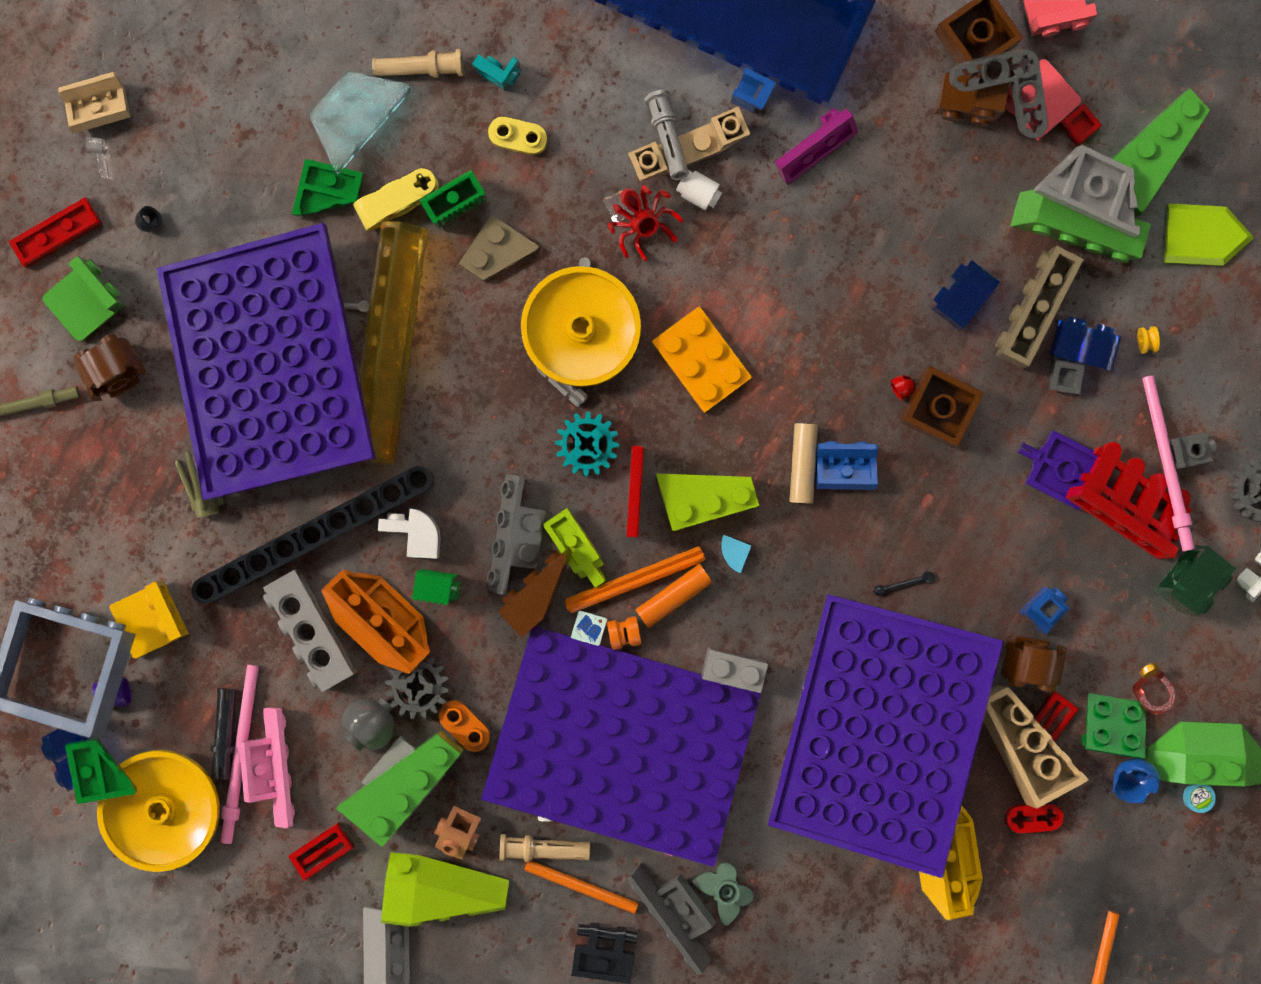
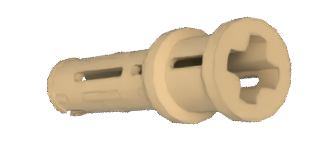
M456 49L455 52L437 53L436 50H432L425 56L373 58L372 70H375L373 75L374 78L414 74H430L433 78H438L440 74L457 73L458 76H463L462 49Z
M501 834L499 861H504L505 858L524 859L525 862L532 861V858L589 861L590 842L534 840L531 835H526L525 838H514Z

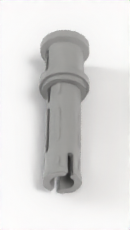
M656 90L644 98L645 104L650 107L652 114L651 125L659 133L670 177L672 180H680L689 175V170L687 169L675 128L677 115L671 109L669 102L671 99L670 92L668 90Z

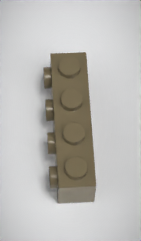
M1059 246L1050 249L1048 253L1044 251L1036 264L1039 271L1034 279L1030 278L1022 291V294L1026 296L1021 306L1017 304L1009 317L1012 324L1008 332L1003 331L995 345L999 349L995 356L1020 369L1030 366L1084 259Z

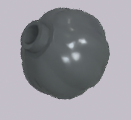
M381 697L377 701L369 698L354 700L343 712L341 725L347 731L342 736L359 751L364 747H367L370 751L385 747L395 732V722L390 714L394 708Z

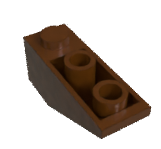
M569 548L562 554L556 550L544 561L547 567L541 573L535 569L523 580L526 586L522 590L517 592L514 588L501 600L505 605L498 612L521 638L550 612L572 554Z

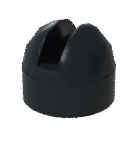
M144 206L135 216V224L142 232H152L162 222L160 213L151 206Z

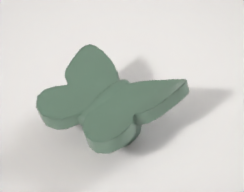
M729 862L719 864L716 874L707 871L694 877L692 880L696 888L705 894L714 896V900L718 901V914L725 926L729 925L737 917L740 911L739 906L750 904L754 897L752 891L747 886L736 882V870Z

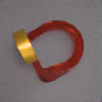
M1151 663L1139 671L1142 677L1134 684L1132 690L1140 704L1147 711L1161 714L1173 707L1176 700V692L1167 675L1159 671L1160 668L1156 663ZM1150 677L1159 678L1168 689L1170 699L1165 705L1154 706L1146 700L1141 687Z

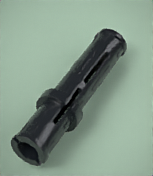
M217 688L214 745H211L210 749L213 752L211 779H219L220 767H222L221 780L230 779L231 753H234L235 746H232L237 689L229 688L227 701H225L226 688Z

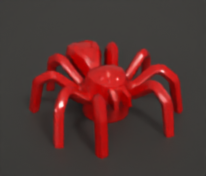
M642 185L640 195L643 209L636 190L625 188L620 194L621 203L634 214L631 215L618 204H613V209L617 215L621 214L631 222L613 221L608 223L607 226L612 235L615 234L614 227L632 228L621 233L619 238V247L625 258H629V254L624 246V239L637 232L634 244L637 252L643 261L646 262L648 258L642 250L639 241L641 236L650 237L656 233L659 227L676 243L678 238L666 225L658 222L657 218L663 213H668L680 223H683L684 219L674 210L667 207L660 208L655 214L660 197L671 198V195L664 190H659L654 197L651 209H649L646 193L651 195L652 191L645 185Z

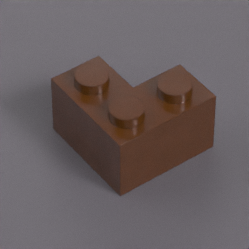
M946 72L940 80L935 114L942 115V119L957 122L961 118L971 120L972 125L987 127L1004 113L1010 82L963 92L951 85L949 73ZM986 72L990 79H995L1000 75ZM978 73L976 77L979 78V82H982V79L980 78V75ZM961 75L957 77V81H961L966 85V80L971 77Z

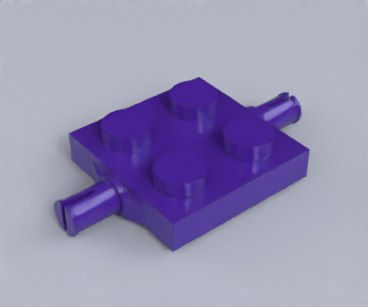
M1054 430L1050 432L1044 445L1039 450L1023 442L1017 453L1033 460L1032 469L1024 484L1080 511V507L1065 497L1070 487L1083 485L1084 482L1079 479L1083 473L1087 472L1089 474L1097 458L1093 454L1094 451Z

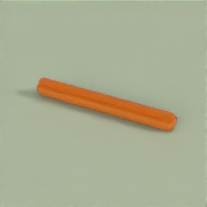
M700 547L692 548L601 584L596 588L594 587L565 599L566 608L569 613L580 611L704 562L705 556Z

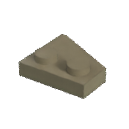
M491 214L459 262V265L482 281H486L531 253L537 252L540 247Z

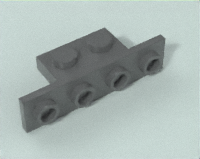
M509 474L505 475V481L501 486L502 501L496 516V539L491 548L493 558L491 569L487 574V591L500 595H506L511 566L537 569L546 510L520 506L525 477Z
M639 864L627 878L633 891L641 897L652 917L657 919L665 930L668 939L682 953L687 965L692 967L697 975L702 974L712 958L696 937L713 928L716 921L682 874L659 887L643 864Z

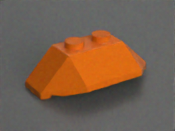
M342 570L321 590L335 622L379 664L410 674L430 653L429 645H427L424 617L381 576Z

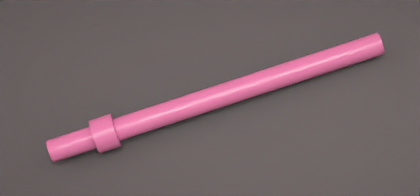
M1154 375L1142 378L1174 512L1172 517L1174 529H1178L1182 551L1194 550L1195 547L1190 530L1192 521L1190 513H1186Z
M247 664L226 805L222 807L221 819L224 820L220 842L225 844H232L235 822L239 820L241 808L238 807L242 772L239 742L248 741L259 672L258 665Z

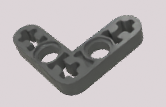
M1017 49L961 62L951 69L949 73L951 85L963 92L1011 82L1019 131L1030 138H1038L1046 132L1048 118L1038 56L1034 52L1027 49ZM1023 55L1024 58L1030 59V64L1026 65V71L1022 68L1014 67L1010 68L1012 74L1009 75L1008 63L1015 64L1021 62ZM997 61L1002 67L1001 74L995 79H990L986 73L987 66ZM979 65V75L982 82H979V78L976 76L968 78L966 85L961 81H957V77L962 75L963 69L968 73L978 72L976 66ZM1027 85H1032L1036 91L1034 99L1030 102H1024L1021 99V91ZM1038 106L1037 110L1032 109V116L1034 119L1039 120V124H1036L1034 131H1032V129L1026 127V123L1031 121L1030 112H1023V108Z

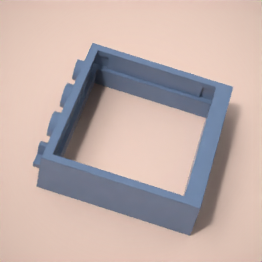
M30 597L27 603L15 600L0 648V711L88 738L104 739L136 634L124 631L126 625L108 621L107 625L98 623L100 617L82 613L80 618L72 616L73 610L58 605H55L54 610L45 608L47 603L45 601ZM32 615L112 638L86 721L6 697Z

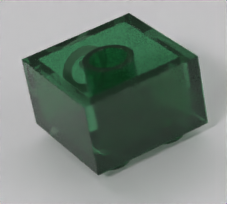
M1194 545V550L1184 551L1153 592L1180 613L1199 616L1200 614H1205L1213 606V597L1219 590H1224L1233 579L1231 574L1236 568L1210 547Z

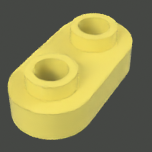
M498 117L491 122L488 129L491 142L498 148L527 155H538L547 146L546 132L537 124L508 117ZM499 128H508V134L500 136L498 134ZM529 134L537 135L538 139L535 143H529L526 140Z

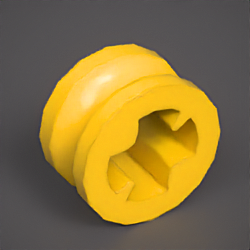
M1151 326L1149 330H1146L1144 327L1138 329L1137 342L1141 354L1147 353L1148 350H1151L1153 353L1159 351L1160 338L1156 326Z

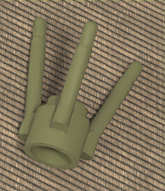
M186 451L185 457L195 494L181 461L176 460L175 465L190 499L191 508L195 510L196 518L220 513L218 506L224 505L223 497L203 500L191 452Z

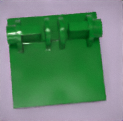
M1088 693L1086 734L1081 736V745L1085 746V750L1145 759L1147 703Z

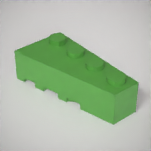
M1191 89L1181 94L1112 158L1134 169V193L1137 197V208H1134V217L1141 215L1145 211L1210 111Z
M1034 190L1019 193L1010 227L1059 240L1065 244L1083 247L1086 251L1094 254L1104 253L1111 255L1112 260L1120 263H1128L1129 260L1142 258L1151 226L1150 223L1135 218V226H1140L1139 236L1130 237L1034 193Z

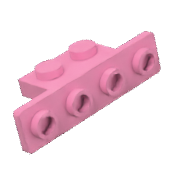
M268 707L263 709L266 738L239 742L244 802L251 803L272 799L275 826L291 828L293 827L295 809L290 797L292 779L287 767L289 749L285 743L284 736L286 719L281 708Z

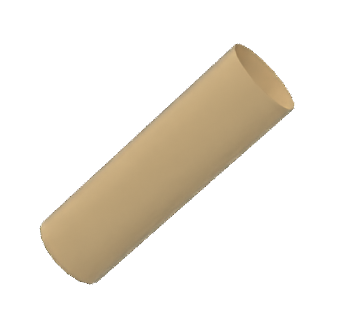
M794 424L789 502L813 504L818 425Z

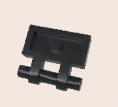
M591 922L590 925L578 924L577 935L589 938L588 945H575L571 976L631 984L635 952L626 951L623 948L624 942L636 944L637 932L626 930V927L617 926V929L599 926L600 923ZM597 939L614 940V949L597 947Z

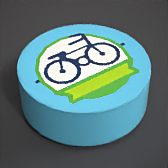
M1189 784L1184 790V804L1194 812H1208L1215 804L1216 796L1209 785Z

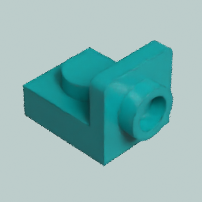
M478 54L472 63L475 72L502 90L508 84L512 86L521 73V70H519V60L514 56L504 71L501 69L503 65L491 56H487L485 59Z

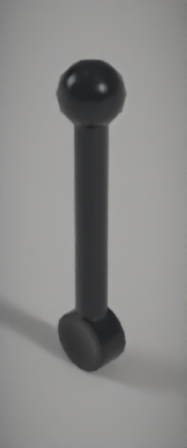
M927 571L920 577L886 586L876 585L874 587V594L882 596L887 591L916 583H931L934 580V575Z

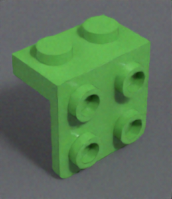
M76 256L68 263L73 271L44 294L43 302L74 339L82 342L126 305L119 298L121 296L119 290L110 281L106 283L99 275L102 271L90 258L85 260Z

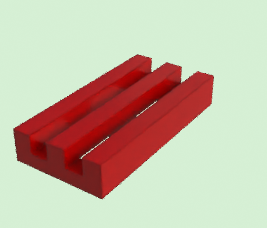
M1052 692L1033 717L1040 723L1058 700L1060 703L1041 726L1047 731L1063 708L1066 706L1069 709L1050 734L1054 742L1079 710V708L1058 692Z
M340 822L289 854L288 858L304 881L355 847L354 843L349 840L346 831L344 832L341 828ZM334 832L337 833L338 837L302 861L298 860V856ZM340 842H343L345 845L343 848L307 872L305 871L304 866Z

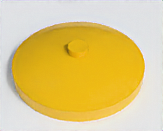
M569 267L547 276L529 295L521 317L522 340L531 361L550 379L569 386H594L615 377L632 359L640 338V314L630 291L613 275L592 267Z
M170 750L146 751L122 762L120 766L137 787V792L133 795L97 802L98 826L108 848L126 864L144 871L164 872L177 869L191 862L211 842L219 822V797L209 774L193 759Z

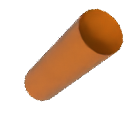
M698 564L635 610L646 626L650 628L713 582L702 566Z

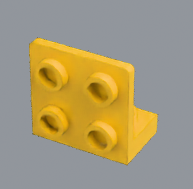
M164 580L144 586L145 589L109 606L115 621L126 625L124 631L136 634L130 651L134 659L189 634Z

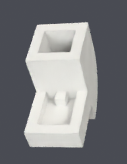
M410 509L409 520H405V514L387 513V519H379L378 531L408 533L407 557H440V531L435 520L427 513L418 509Z

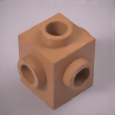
M453 806L448 819L442 817L434 834L439 836L435 848L448 856H454L462 860L466 849L473 851L480 836L475 833V830L481 818Z

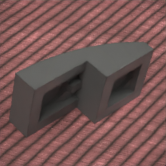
M1056 330L1050 371V390L1080 394L1085 369L1083 360L1088 335Z

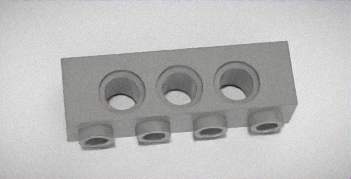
M300 569L293 570L263 587L266 592L263 598L271 611L275 609L281 620L278 621V625L286 637L290 635L295 644L292 647L293 652L301 663L305 661L310 670L307 676L315 689L319 687L321 692L357 673L356 668ZM291 597L296 598L300 603V610L296 614L290 613L286 606L288 599ZM305 623L312 625L315 629V635L311 640L305 639L301 634V628ZM320 649L325 650L330 656V661L326 666L320 665L316 661V653Z

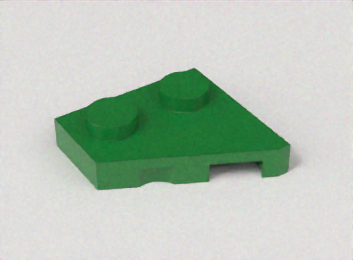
M305 159L292 215L300 217L354 204L359 199L365 174Z
M100 739L82 740L65 745L76 804L136 794L137 787Z

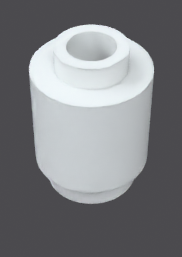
M689 171V175L681 179L676 191L682 194V198L705 211L708 206L714 208L722 194L718 190L719 183L697 171H694V173Z

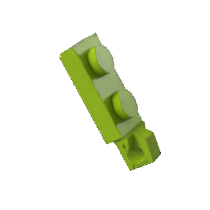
M566 508L543 524L561 553L568 548L572 551L568 564L575 574H578L581 579L587 576L595 588L607 581L599 568L604 564L600 554L569 508Z

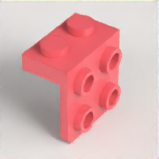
M1023 0L1031 37L1041 34L1042 37H1049L1060 33V30L1069 28L1072 31L1081 30L1088 27L1089 23L1097 16L1095 3L1086 5L1085 0Z
M1041 59L1039 63L1048 127L1042 136L1036 138L1038 141L1081 103L1080 96L1046 59ZM1010 85L1005 108L1016 116L1012 87ZM1032 85L1025 86L1021 91V99L1024 102L1032 101L1036 95L1035 88ZM1038 106L1023 108V112H1030L1031 121L1026 123V127L1034 131V126L1039 124V120L1033 118L1032 109L1037 110Z

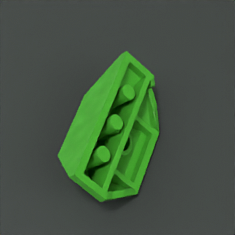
M1180 721L1155 743L1146 748V761L1152 763L1159 771L1160 781L1221 786L1261 784V747L1246 729L1238 723Z

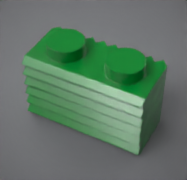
M469 170L420 199V202L435 227L441 229V225L446 226V222L451 223L452 219L456 220L457 216L461 217L462 213L466 214L467 210L471 211L472 207L476 208L477 204L481 205L482 201L486 202L487 196L472 170Z
M426 569L417 570L412 598L414 601L419 600L422 602L425 600L426 603L431 601L432 604L437 602L438 605L443 603L446 606L457 599L459 600L462 582L457 581V574Z

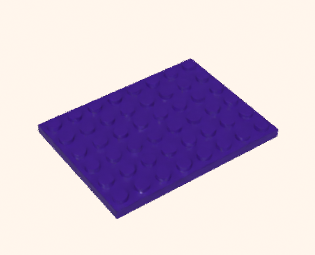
M316 224L156 268L203 500H212L376 459L326 224Z
M827 594L768 826L943 878L1004 641Z
M534 626L530 632L481 800L714 867L761 693L702 679L701 674L618 650L612 651L608 647L593 645L573 639L570 636Z

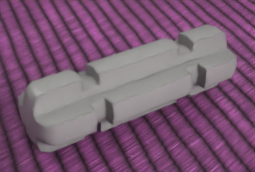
M537 368V371H538L541 375H543L544 377H546V375L543 374V373ZM550 378L548 380L564 396H569V400L577 407L581 406L588 397L580 388L577 389L575 386L564 385Z

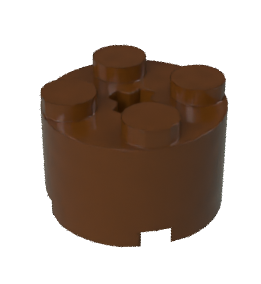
M110 334L103 337L99 341L100 344L94 348L81 350L73 356L75 361L74 369L93 401H103L101 395L109 394L111 398L119 396L140 382L138 378L140 373L145 376L146 370L128 339L118 338L116 334Z
M1009 636L1006 639L1000 673L1004 675V678L1008 679V684L1026 687V683L1038 685L1040 690L1056 692V687L1061 685L1067 648L1058 644L1056 650L1050 648V642L1046 640L1016 636V641H1014Z

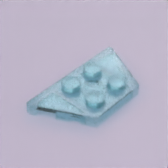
M347 71L309 113V117L335 173L339 174L408 96L411 92V86L406 83Z

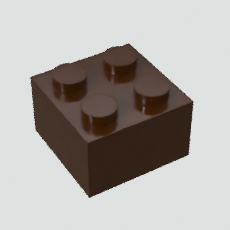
M972 0L940 22L934 31L956 64L1009 52L1024 38L998 0ZM979 65L976 66L978 69L976 73H968L964 69L962 72L965 76L973 77L979 73Z
M929 366L923 370L899 422L951 448L958 447L984 392Z

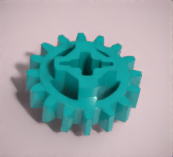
M586 412L585 419H581L576 413L574 414L575 422L571 423L566 419L564 423L567 429H558L557 431L563 437L562 440L555 441V445L562 446V450L556 453L557 457H566L562 465L567 467L572 464V473L574 474L580 468L583 469L584 476L588 477L590 469H593L598 475L600 474L599 466L603 465L608 469L610 465L607 459L617 458V455L611 451L612 448L619 447V443L612 442V438L617 436L618 433L617 431L609 432L608 429L612 423L608 421L602 424L601 414H598L594 420L591 419L590 412ZM591 424L597 426V428L592 432L582 431L578 426ZM571 434L575 438V448L569 453L567 440ZM577 434L586 439L594 438L595 441H593L592 445L598 454L595 455L588 449L581 451L582 443ZM604 435L607 438L605 454L599 449V440ZM582 456L592 457L596 462L582 464L577 461Z

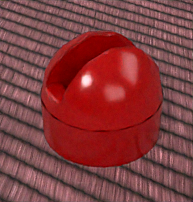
M901 375L890 380L891 388L900 401L913 394L915 383L909 376Z

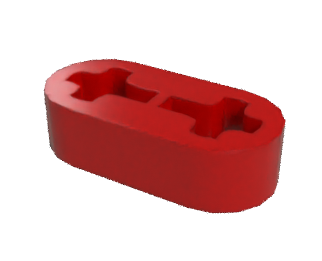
M1050 802L1039 808L1026 804H1016L1007 809L1004 820L1006 825L1016 833H1033L1057 830L1062 825L1064 816L1061 809ZM1047 809L1056 814L1055 818H1051L1050 824L1044 819H1037L1039 815H1046ZM1018 811L1023 816H1031V820L1021 821V826L1012 821V818L1017 817Z

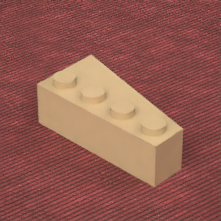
M997 685L991 690L984 723L1026 805L1039 808L1089 781L1076 768L1068 755L1051 739L1050 734L1033 718L1034 716L1007 686Z

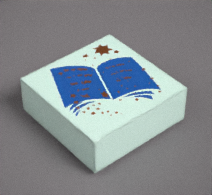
M581 610L578 611L571 638L599 646L607 618Z

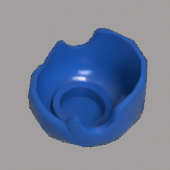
M1134 758L1120 763L1115 769L1113 792L1119 799L1128 803L1141 804L1146 802L1150 793L1157 794L1160 786V773L1152 763Z

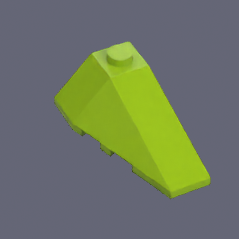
M390 852L385 878L381 923L413 927L422 925V922L439 919V921L450 920L452 916L463 914L473 916L505 910L509 880L421 855Z

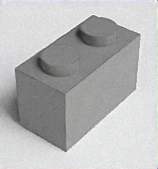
M708 647L701 675L702 679L761 693L768 663Z

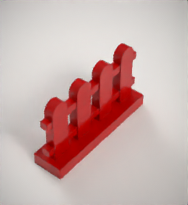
M1117 442L1105 443L1102 448L1096 447L1093 454L1097 458L1089 474L1087 472L1083 473L1079 479L1084 482L1083 485L1070 487L1065 498L1156 559L1174 558L1179 547L1171 543V541L1176 542L1179 534L1176 533L1177 529H1174L1172 522L1174 512L1170 495L1165 491L1167 488L1165 475L1162 473L1152 474L1147 479L1142 475L1145 470V464L1142 459L1136 457L1128 459L1125 463L1120 461L1122 449ZM1115 468L1120 474L1113 488L1110 489L1106 486V483ZM1138 484L1143 487V490L1134 505L1129 500ZM1181 489L1186 513H1191L1192 509L1188 507L1191 495L1186 489ZM1160 500H1162L1166 505L1159 519L1156 520L1152 516Z

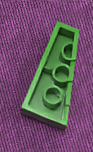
M440 730L408 755L343 800L336 809L383 847L461 755L464 749Z

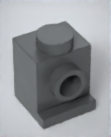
M1207 432L1169 439L1176 469L1212 462V455L1216 454L1215 442L1212 437L1208 438ZM1196 444L1197 455L1191 452V447Z

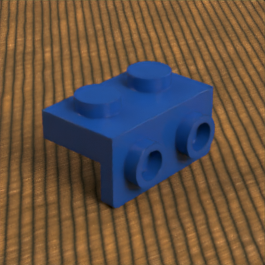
M836 441L818 444L816 453L817 489L876 490L878 485L876 462L878 445L869 444L868 442L840 444Z

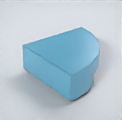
M723 535L721 547L724 559L733 570L741 573L751 545Z

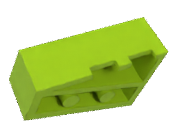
M655 474L672 531L759 506L751 477Z

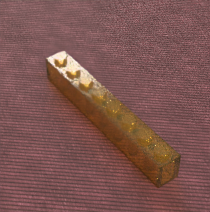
M400 221L381 222L359 374L376 459L367 462L394 465L397 453V440L401 424L403 399L406 392L405 385L410 364V351L414 335V323L418 307L420 282L423 275L422 268L428 233L426 228Z

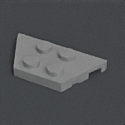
M1083 145L1076 147L1034 188V193L1130 237L1139 236L1140 226H1135L1134 208H1137V197L1134 193V169Z

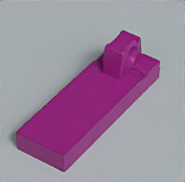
M832 108L820 117L822 127L775 161L780 177L787 185L858 133L854 117L847 109L839 112Z

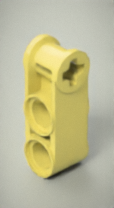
M422 168L417 169L400 179L386 184L380 190L354 202L353 206L366 231L370 232L382 227L390 220L413 210L421 204L420 199L439 189V183L431 171ZM423 178L429 181L427 183L429 187L427 190H423L420 187V180Z

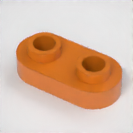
M450 700L441 707L439 711L441 725L465 749L478 752L488 745L490 741L489 728L463 702ZM450 711L458 712L459 719L457 721L449 719L448 713ZM471 732L479 733L480 740L478 742L470 740L469 734Z

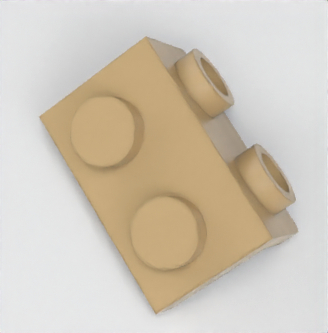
M115 72L58 88L59 95L65 103L68 126L73 134L130 118L126 90Z

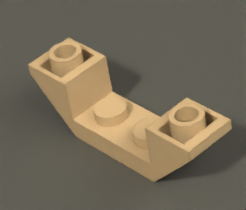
M739 106L712 117L709 124L678 136L686 166L688 167L723 152L748 137L750 132ZM655 141L628 153L640 182L670 174L662 144L657 145Z

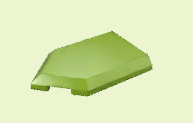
M1187 204L1166 205L1164 263L1224 266L1255 238L1227 207Z

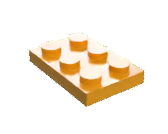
M700 306L652 340V344L703 413L707 412L752 378Z

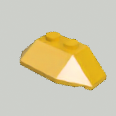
M963 806L959 814L943 878L919 872L923 892L946 920L974 914V904L979 896L983 881L973 819Z

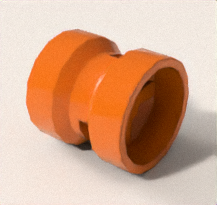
M636 616L627 617L622 622L617 620L607 621L612 651L621 649L623 645H642ZM623 628H626L628 638H625Z

